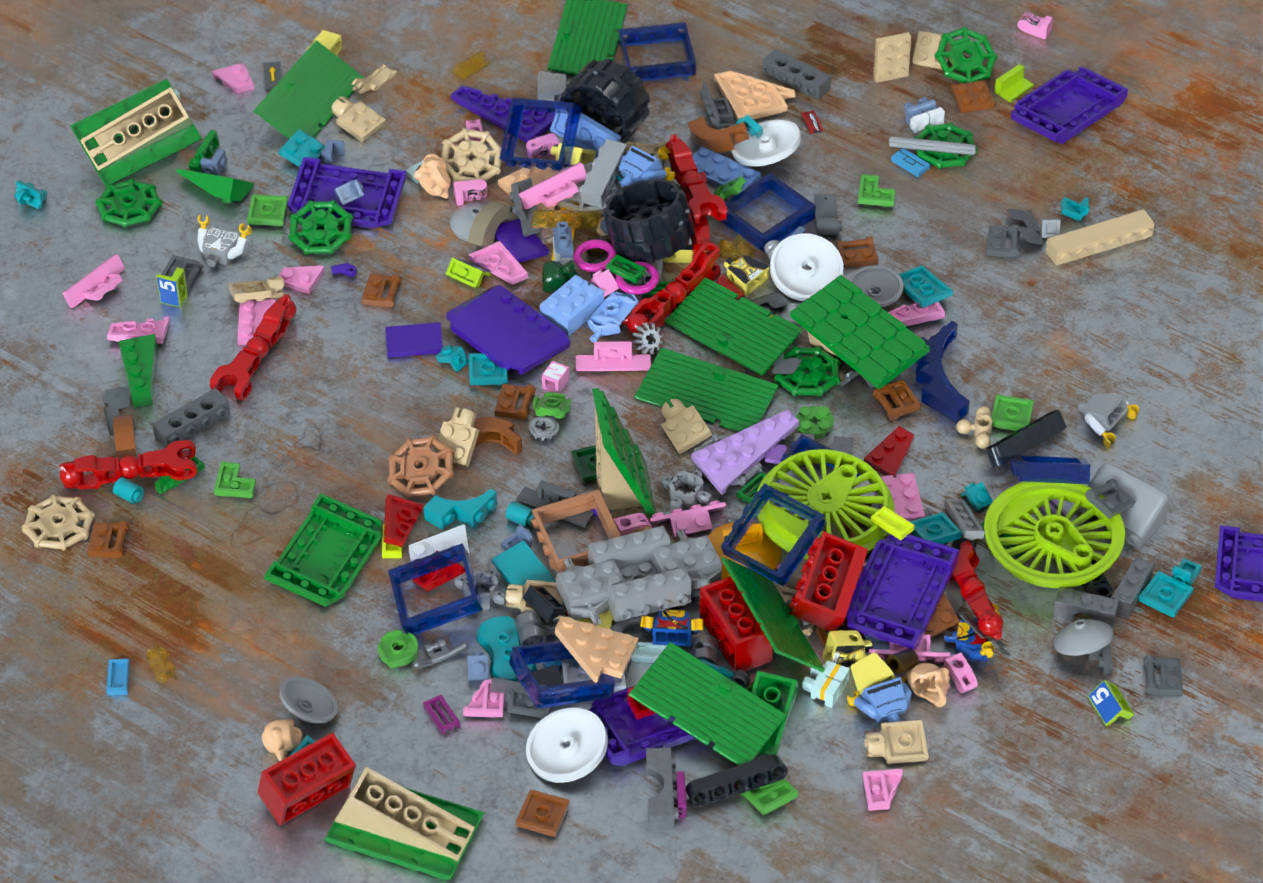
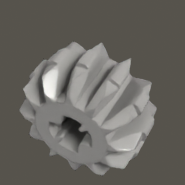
M643 323L642 327H636L638 333L634 332L633 336H636L637 339L632 341L637 344L636 350H641L643 354L647 352L654 354V349L659 351L660 347L658 344H664L660 340V338L664 337V334L659 333L661 328H655L654 323L649 325L648 323Z

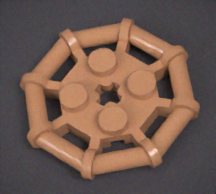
M435 435L417 439L408 438L393 455L388 457L389 478L387 482L402 492L406 498L428 494L433 496L454 475V450L439 441ZM435 446L440 452L436 453L431 449ZM445 458V468L440 467V460ZM419 463H423L424 466L422 468H416V466H419ZM397 464H401L400 472L397 473ZM437 474H442L433 484H431V482L437 478ZM405 478L409 483L405 486L399 480ZM427 484L428 486L422 488H414L415 485Z

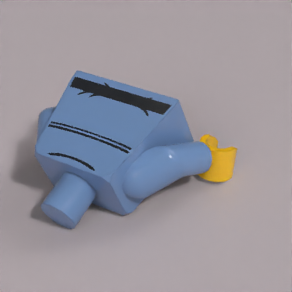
M632 146L629 152L620 159L619 171L623 176L619 183L621 187L629 186L641 180L664 178L667 181L674 180V171L671 172L669 167H666L664 170L657 158L635 146Z
M899 677L865 688L861 693V697H859L858 691H854V697L847 695L848 705L856 706L870 718L875 719L877 723L888 720V723L901 722L899 716H902L910 706L912 692L906 684V678Z

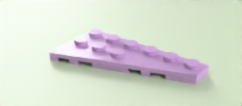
M788 409L692 453L691 459L720 494L723 495L731 484L734 485L742 474L749 472L765 457V454L770 449L773 450L776 447V444L781 439H785L799 426V420Z

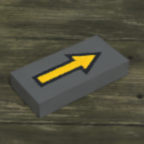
M280 61L263 63L265 90L273 89L282 79Z

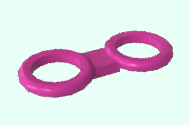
M589 240L576 248L573 260L584 271H606V265L617 253L609 242ZM591 248H601L609 254L605 261L597 264L586 263L581 259L583 252ZM634 262L645 267L652 276L651 280L642 286L628 285L624 282L623 277L610 272L613 278L616 279L618 287L629 294L640 295L648 293L659 282L657 269L646 262Z

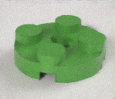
M547 392L544 393V397L539 398V395L534 397L533 409L535 414L540 417L548 415L564 418L566 413L571 410V399H565V395L561 393Z
M804 406L799 409V413L796 416L799 420V426L796 428L799 433L801 431L804 434H815V439L825 437L829 431L831 433L834 426V418L828 407Z
M402 630L390 631L384 634L381 642L378 643V655L389 668L407 665L418 658V641L409 632L406 634L402 633ZM398 646L399 648H402V649H401V650H395V647Z

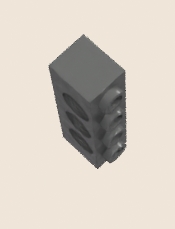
M774 49L763 59L762 73L817 100L830 90V75Z
M215 388L152 423L154 436L165 448L174 441L185 440L229 415V401Z

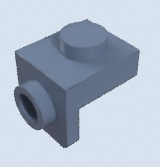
M326 140L325 150L321 152V158L325 160V164L333 165L334 156L345 155L343 140Z
M218 149L212 160L202 158L200 160L202 173L219 176L228 163L225 150Z
M356 179L334 189L341 205L364 196V188Z
M519 525L516 528V532L501 543V548L506 551L523 540L531 548L533 536L528 529Z
M472 652L471 656H467L468 681L489 680L488 655H484L483 652Z

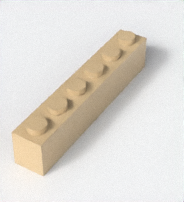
M1143 209L1048 238L1046 253L1057 266L1152 237L1154 222Z

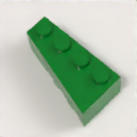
M156 334L119 341L121 358L134 409L153 405L155 368L158 354Z

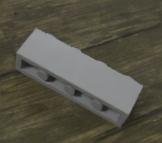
M606 139L604 145L600 146L599 155L593 160L592 169L587 172L585 183L580 186L579 195H581L582 203L600 208L603 207L607 195H609L620 172V159L623 155L627 154V144Z

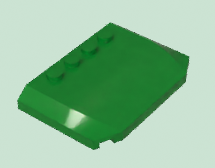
M320 493L311 506V512L279 559L274 561L269 567L264 579L325 607L345 597L380 544L381 520Z

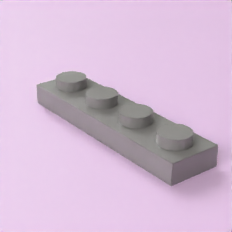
M945 499L944 507L961 530L964 538L968 540L984 539L985 531L966 502L962 499Z

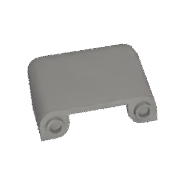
M1104 463L1098 469L1088 487L1096 489L1106 484L1108 480L1115 479L1118 482V486L1136 501L1132 508L1120 513L1125 527L1126 541L1130 545L1141 549L1166 521L1169 499L1163 491L1112 464ZM1108 491L1102 495L1107 497L1112 493ZM1080 506L1075 514L1081 516L1088 510Z

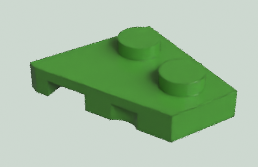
M784 779L742 793V795L762 815H765L797 798L798 791Z

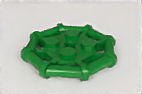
M962 26V28L949 33H943L937 52L934 53L935 58L945 73L944 76L962 83L989 79L995 61L998 59V55L994 52L988 36L972 31L966 26ZM958 36H962V39L956 41L953 39ZM968 36L979 41H970V38H968ZM947 43L951 45L949 52L944 51ZM981 44H983L987 53L984 52V50L981 47ZM963 52L970 54L969 58H965ZM945 58H949L952 64L951 68H949ZM983 59H988L986 68L982 65ZM956 69L960 73H965L966 77L953 71ZM976 70L981 72L971 77V72Z
M953 122L939 125L928 124L918 136L913 137V139L923 140L929 135L930 138L928 140L962 144L967 142L968 144L975 145L973 133L970 130L966 131L954 125ZM916 150L917 157L936 166L937 169L954 166L963 167L973 156Z
M134 178L113 185L108 184L103 194L95 200V205L101 213V219L104 222L109 221L122 225L123 228L151 221V217L163 203L157 194L154 184L134 180ZM149 194L152 198H147L146 195ZM110 205L111 208L107 210L105 206ZM147 205H151L148 211H146Z
M310 200L308 204L295 214H291L289 218L291 223L288 239L301 248L306 255L314 253L334 254L333 252L352 238L351 222L353 216L337 204L336 200L312 202ZM311 210L312 214L305 219L301 218ZM336 211L341 216V218L337 219L333 215V212ZM344 224L343 232L339 231V227ZM297 225H302V231L297 233ZM319 226H324V230L317 229ZM305 238L309 244H306L301 239ZM317 243H322V245H326V246H315V245H318Z
M793 346L790 351L784 354L783 359L794 357L802 360L796 371L786 375L775 374L774 377L775 383L783 386L794 397L798 395L822 397L823 393L833 386L839 385L841 382L839 377V366L841 363L838 358L832 357L820 346H817V348ZM801 355H814V356H813V357H806V356H801ZM832 370V375H826V371Z

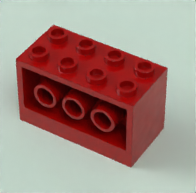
M824 531L820 537L816 536L807 552L809 557L802 567L801 579L799 578L795 590L797 592L792 597L789 605L792 608L790 615L793 614L798 619L828 631H836L846 617L868 549Z
M730 576L700 588V619H703V625L708 633L719 641V650L733 672L740 669L748 671L772 662L773 648L760 627L761 623L757 622L744 600L743 592L739 591Z
M332 732L263 770L257 794L281 826L349 788L356 764Z

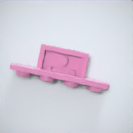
M580 162L519 193L524 209L527 210L541 202L546 207H553L559 201L573 197L575 193L579 192L576 184L586 180L587 174L583 164Z
M113 255L63 292L70 308H74L85 299L100 300L106 292L115 289L117 284L123 281L120 273L125 270V267L119 255Z
M594 342V355H576V371H648L651 368V356L649 354L632 355V342Z
M713 501L708 503L709 506L701 507V504L690 507V510L685 511L682 508L671 511V514L666 515L663 512L652 515L649 522L653 525L670 521L674 538L678 537L676 532L678 530L681 532V529L684 530L685 535L709 531L713 529L709 513L725 509L726 502Z
M924 634L919 646L914 650L918 655V663L934 660L936 664H944L945 659L951 657V653L930 652L931 635ZM889 642V650L869 649V655L877 653L884 661L889 655L907 649V647Z

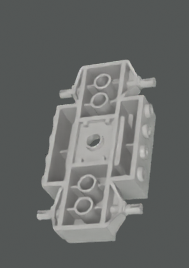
M659 526L588 544V566H574L572 559L566 558L564 564L567 569L564 572L557 573L556 589L570 618L574 620L591 618L593 625L597 626V624L600 625L602 622L598 615L608 610L614 621L618 622L691 603V590L700 589L703 586L722 580V562L708 535L688 538L684 530L681 529V532L680 530L676 532L679 541L670 545V538L664 526Z

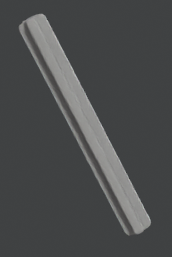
M890 137L889 146L896 148L975 155L976 145L902 137Z

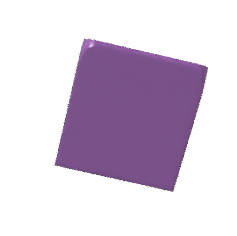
M776 444L773 450L770 449L766 453L765 462L779 464L786 459L787 445Z

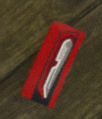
M814 111L801 113L810 134L823 132L821 123Z

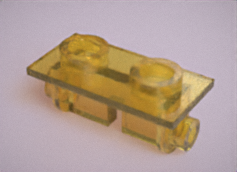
M477 51L476 54L470 57V60L467 58L461 63H457L452 73L465 80L489 65L484 60L485 53Z
M153 642L155 648L147 651L146 658L150 666L154 668L153 672L157 680L161 683H166L171 676L177 680L174 673L176 668L170 660L168 661L167 657L169 654L167 650Z

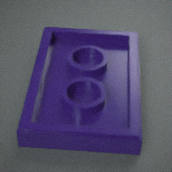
M520 219L501 223L498 226L495 238L506 247L519 263L549 254V249L536 234L523 236Z
M441 322L385 327L387 358L439 354L443 348Z

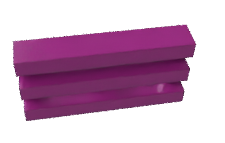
M442 695L423 702V707L442 735L446 734L447 730L449 732L452 731L453 727H461L460 721ZM439 701V703L442 705V707L444 708L452 722L448 721L443 711L440 709L436 702ZM430 705L433 706V708L435 709V711L437 712V714L439 715V717L441 718V720L443 721V723H444L445 725L442 724V722L440 721V719L438 718V716L436 715V713L434 712V710L432 709V707H431Z
M676 771L678 818H685L687 812L684 771Z

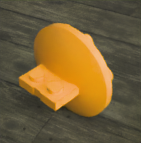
M731 522L716 528L708 535L720 560L722 557H725L768 577L775 573L777 565L781 563L782 549L767 536L761 523ZM722 562V579L730 577V574Z

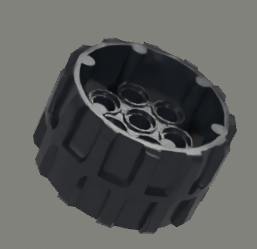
M612 59L588 62L566 85L564 92L560 95V103L564 102L620 135L621 143L628 141L646 120L650 111L648 109L650 97L643 86V81L630 71L629 67L613 62Z
M662 178L641 180L629 186H624L616 194L608 198L606 201L607 206L603 209L605 225L617 255L632 262L651 263L671 257L680 249L685 248L689 244L690 236L694 234L695 228L685 192L681 190L678 183L666 181Z

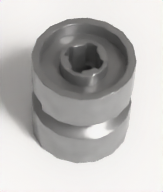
M524 612L514 619L515 628L519 633L518 637L523 648L533 649L545 643L546 635L544 629L540 628L542 623L537 612Z
M699 635L693 640L691 655L699 660L702 658L716 665L719 641L711 635Z

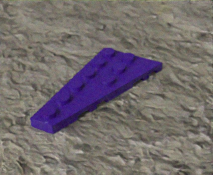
M461 86L451 94V100L525 143L541 136L550 129L555 116V112L549 111V108H536L531 103L508 97L502 99L493 93L492 95L483 94L481 90Z

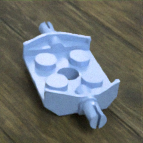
M613 292L607 296L587 321L589 328L594 332L590 337L591 342H597L601 336L621 333L620 324L639 303L634 296L635 294Z

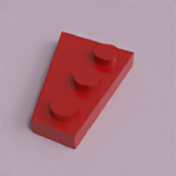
M898 426L864 457V462L884 476L893 475V478H896L897 472L901 468L902 462L914 441V434Z
M388 494L385 499L384 542L402 547L424 504Z

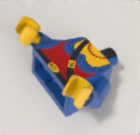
M992 603L996 612L999 613L997 611L999 610V607L995 603ZM964 620L959 621L958 631H945L944 642L956 643L955 654L962 653L969 662L976 660L987 662V657L990 658L994 654L992 650H995V646L987 638L982 639Z
M677 607L669 608V610H660L657 617L654 618L649 616H642L640 627H644L647 632L653 633L652 645H668L669 642H672L676 646H691V634L696 635L700 630H704L703 619L689 618L687 611H680Z

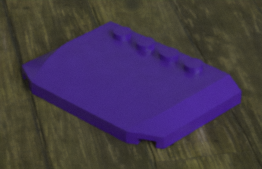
M1083 66L1074 72L1070 69L1065 70L1017 101L1014 111L1011 112V119L1057 143L1063 144L1122 105L1128 95V89Z
M303 157L287 204L288 209L296 213L308 204L310 200L312 202L336 200L337 204L352 214V226L377 228L390 225L395 217L407 178V171L389 169V173L321 164V159ZM356 179L364 188V196L341 205L334 189ZM311 210L301 218H307L312 214ZM336 211L333 212V215L337 219L341 218V216Z
M501 285L489 288L448 311L446 314V319L450 322L452 332L479 352L484 353L487 358L502 369L505 368L508 371L511 368L516 369L522 375L570 347V340L565 331Z
M1220 525L1214 586L1216 589L1232 598L1263 602V535L1240 532V527Z
M892 534L884 540H879L856 584L847 611L848 629L857 630L859 633L915 650L919 646L953 574L959 556V549L909 534L902 540H899Z
M629 688L595 700L591 704L592 707L588 710L602 721L606 729L608 746L605 755L611 764L624 766L645 758L646 748H672L695 739V737L673 724L676 719L673 716L666 720L656 713L637 720L627 702Z

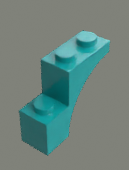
M489 489L476 498L461 501L448 500L435 495L424 506V520L444 530L453 523L454 519H457L474 529L497 507V492Z

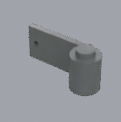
M814 194L816 235H838V232L842 231V221H838L836 194Z

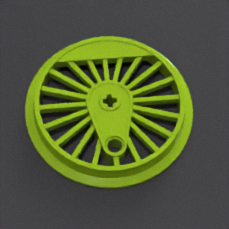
M827 449L800 452L779 463L763 478L755 501L758 521L761 523L767 536L780 548L803 559H808L807 552L810 545L813 544L816 536L820 537L822 531L819 530L820 523H825L826 532L831 534L830 523L834 522L842 539L867 548V553L871 552L876 543L881 539L884 540L889 533L871 522V519L858 513L873 515L880 509L861 504H881L882 507L885 506L895 512L894 501L889 488L870 465L853 455ZM826 463L835 464L833 472L826 475ZM812 464H821V480H819ZM800 466H806L812 480L799 468ZM789 471H792V472H793L796 476H798L804 483H802L801 481H799V480L793 478L792 476H790V475H788V474H786V473L789 472ZM781 479L794 487L778 484L776 482L777 480ZM866 480L871 484V485H867V486L855 488V486L861 484L862 482H864V481H866ZM774 490L790 495H770V492ZM874 491H876V492L878 493V495H879V496H858V495H862V494H866V493H870V492H874ZM771 503H795V504H791V505H787V506H783V507H779V508H778L777 506H775V505H773V504H771ZM798 511L793 515L789 514L790 512ZM808 514L804 521L800 520L802 517ZM849 517L866 525L870 529L864 532ZM840 519L857 535L856 537L849 539ZM812 520L816 521L814 527L809 525Z
M1041 478L1021 482L1002 492L992 502L986 513L984 535L992 554L1015 577L1036 586L1070 588L1092 581L1117 561L1125 542V527L1120 513L1109 519L1086 499V492L1092 488L1066 479ZM1053 499L1059 500L1056 515H1051L1049 502ZM1064 501L1075 503L1065 517L1061 516ZM1043 506H1044L1045 514H1046V516H1044V517L1042 516V514H1041L1040 511L1038 510V509H1040V508L1043 507ZM1080 506L1088 510L1070 522ZM1093 515H1096L1100 519L1079 526ZM1103 526L1107 528V531L1087 532ZM1001 534L1020 536L998 538V536H1000ZM1111 539V544L1089 540ZM1022 544V545H1019V546H1016V547H1012V548H1009V549H1006V550H1005V549L1003 548V546H1002V545ZM1093 549L1106 551V554L1103 556L1094 552ZM1028 551L1016 560L1011 557L1013 555ZM1038 554L1035 560L1029 566V568L1022 565L1030 558ZM1047 555L1044 572L1036 571L1035 569L1041 560ZM1051 558L1056 561L1058 574L1049 573ZM1092 560L1097 561V563L1093 565ZM1062 563L1067 565L1072 573L1064 574Z

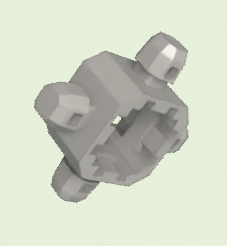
M696 469L691 473L681 471L674 478L663 476L660 481L662 487L669 489L671 510L680 509L681 507L688 510L691 506L697 505L698 502L708 504L712 500V495L704 491L701 470ZM686 486H688V489H691L694 492H687L685 495L684 492L678 490V488L681 489L682 487L685 488Z
M491 568L486 573L478 570L472 572L468 578L463 576L456 578L455 586L463 590L464 610L471 613L476 608L481 610L490 609L494 602L497 604H505L507 602L505 599L506 593L499 591L498 571ZM483 585L485 589L489 590V593L486 592L485 594L481 593V595H478V592L474 591L473 588H481Z

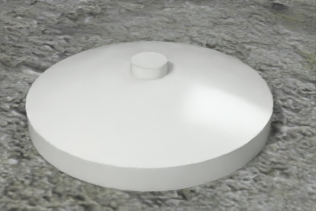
M764 121L758 123L763 129V135L759 139L748 134L749 139L734 144V150L731 151L734 159L742 165H769L792 154L801 143V134L798 126L790 121Z
M796 234L784 239L773 251L770 261V274L774 284L785 295L799 301L807 300L839 275H843V260L837 248L825 238L814 234Z
M582 708L561 709L544 717L533 728L527 740L526 756L534 772L541 778L558 783L574 781L589 774L601 762L607 750L608 735L602 721L594 713Z

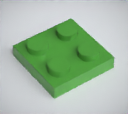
M252 194L247 217L248 224L283 226L288 206V196Z
M996 394L991 417L992 427L1017 431L1028 425L1031 420L1034 400Z

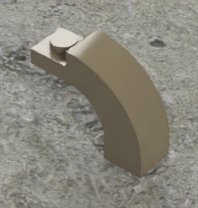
M492 201L486 204L473 221L468 243L479 246L492 245L496 230L505 219H519L518 215H514L511 205L499 201Z

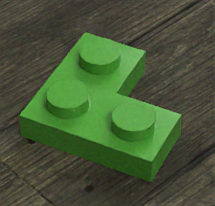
M861 174L858 204L894 207L895 189L878 188L879 176Z
M740 176L719 186L713 195L726 200L730 195L735 196L739 194L746 181Z
M221 462L214 495L253 498L256 479L239 478L240 463Z

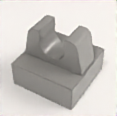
M1060 218L1041 219L1042 238L1060 235Z

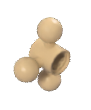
M986 406L979 407L976 410L975 424H971L967 419H962L956 425L957 431L961 434H968L971 430H974L976 445L981 449H985L991 444L992 418L990 417V409Z

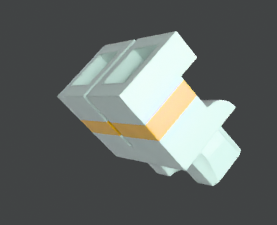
M827 660L823 665L825 668L823 673L811 668L810 675L815 676L816 679L806 676L802 682V689L811 693L810 699H816L817 697L825 701L826 706L833 708L849 682L850 668Z

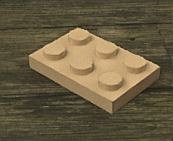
M909 32L876 39L874 80L876 83L909 75L911 35Z

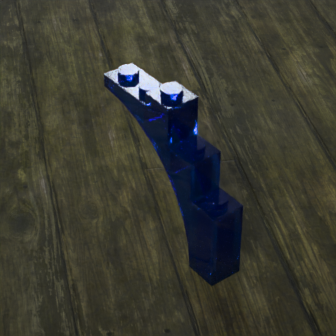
M951 321L944 325L937 334L932 335L929 340L924 337L921 338L929 346L930 352L915 362L918 364L915 370V381L923 385L921 402L957 424L958 421L969 414L970 400L954 388L948 380L942 365V358L946 349L957 337L958 324Z

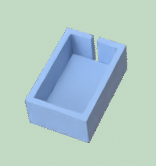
M575 275L540 304V314L565 331L567 337H569L585 324L603 303L604 291L593 284L589 285L588 281Z

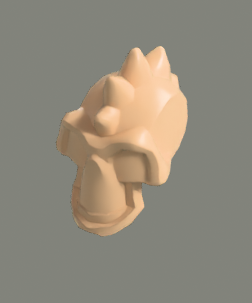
M436 154L426 155L421 167L414 172V177L430 195L448 199L451 179L446 171V163L442 157Z
M921 663L912 670L903 673L910 689L915 695L927 699L938 708L945 705L947 701L946 695L950 688L949 670L947 668H939L933 664Z
M293 719L270 722L265 726L262 733V741L268 752L274 753L279 761L287 758L288 752L295 749L301 742L302 730L293 727L295 724Z

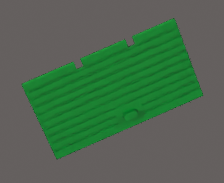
M566 0L547 70L577 75L592 60L598 62L604 59H612L613 61L614 58L608 56H615L620 32L617 31L622 29L628 4L609 0Z
M316 40L253 112L289 139L298 129L314 138L321 130L318 123L324 127L334 114L331 112L333 110V103L337 99L340 100L339 97L342 96L348 99L355 91L353 88L357 85H352L353 81L356 78L363 79L365 77Z
M705 277L682 304L675 309L670 317L665 320V324L763 376L804 329L777 314L770 318L771 311L744 297H741L739 301L736 300L739 296L737 293Z
M661 347L634 398L663 407L667 402L670 408L674 407L670 400L679 399L686 408L694 406L703 421L714 424L716 420H720L719 426L740 432L762 420L779 385Z
M722 557L723 564L739 591L743 592L744 600L757 622L761 623L760 627L775 653L823 673L825 668L798 625V619L795 615H790L791 611L772 579Z
M669 642L629 693L630 697L666 720H669L671 716L675 717L674 725L708 746L713 741L716 743L713 750L737 765L753 761L786 718V714L672 642Z

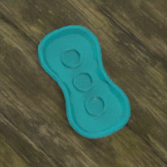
M498 616L484 621L477 628L476 638L489 654L491 678H505L509 681L518 682L519 675L537 670V665L521 646L514 619L509 616Z

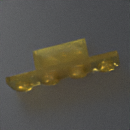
M534 210L531 226L533 228L557 227V222H568V227L575 229H597L601 214L599 211Z

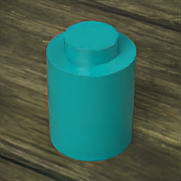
M124 477L119 478L114 484L113 493L132 504L140 502L144 497L143 487Z
M512 501L507 507L505 518L528 528L531 525L530 520L533 519L532 509Z

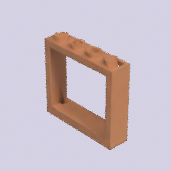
M599 489L532 509L533 519L530 520L532 528L537 529L539 543L543 542L544 554L549 556L550 567L552 570L555 569L556 573L564 572L567 569L564 564L566 558H571L574 566H588V551L558 559L543 526L544 524L595 509L608 538L612 539L621 536Z

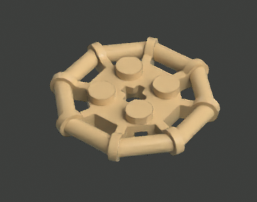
M462 128L460 132L449 139H444L441 157L446 163V171L453 179V182L478 179L486 182L501 173L500 167L504 148L499 146L489 131L483 132ZM468 137H475V138H482V139H481V141L479 142V141L469 140ZM464 138L465 141H462L458 146L454 145V143ZM486 141L493 148L492 151H489L487 149V146L485 145ZM449 150L454 151L452 159H448ZM474 155L476 158L470 161L468 156ZM490 157H495L493 166L489 164ZM450 165H455V167L457 166L459 172L456 173ZM482 170H488L487 173L479 177ZM463 174H465V175H472V176H474L475 178H473V177H466V176H463Z
M53 494L50 498L28 508V514L21 529L38 549L52 548L66 551V548L89 537V530L92 521L95 519V513L90 511L82 502V498L78 496L72 498L55 496ZM78 508L81 513H77L74 509ZM36 516L40 517L36 522H33ZM84 520L82 528L79 527V521ZM39 529L42 534L38 536L33 530ZM76 533L74 536L64 540V538L69 536L70 534Z

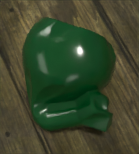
M553 260L545 262L542 270L543 291L554 293L575 275L579 276L575 270L574 262L571 260L566 264Z

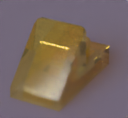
M737 234L733 242L721 239L718 244L720 248L719 257L724 259L732 258L736 261L743 255L753 258L755 254L754 249L740 234Z

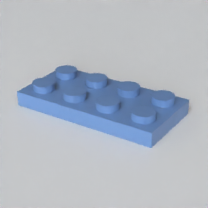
M564 102L558 105L550 129L551 132L575 146L595 150V158L598 157L600 146L604 145L606 139L620 142L621 139L620 135Z
M703 146L692 155L698 172H705L707 183L719 187L742 176L746 182L742 186V191L735 195L742 198L761 178L760 172Z

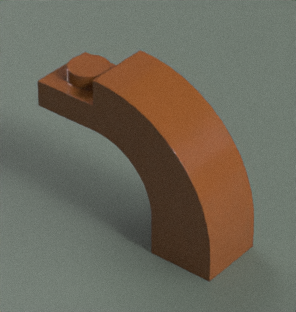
M704 117L687 122L695 144L698 147L703 146L714 152L734 150V144L749 139L744 122L725 129L710 128L706 124Z
M133 414L113 416L117 457L119 456V460L127 455L137 457Z
M495 417L475 419L474 428L480 430L475 447L485 442H496L502 444L516 455L522 452V438L519 434L514 433V424Z

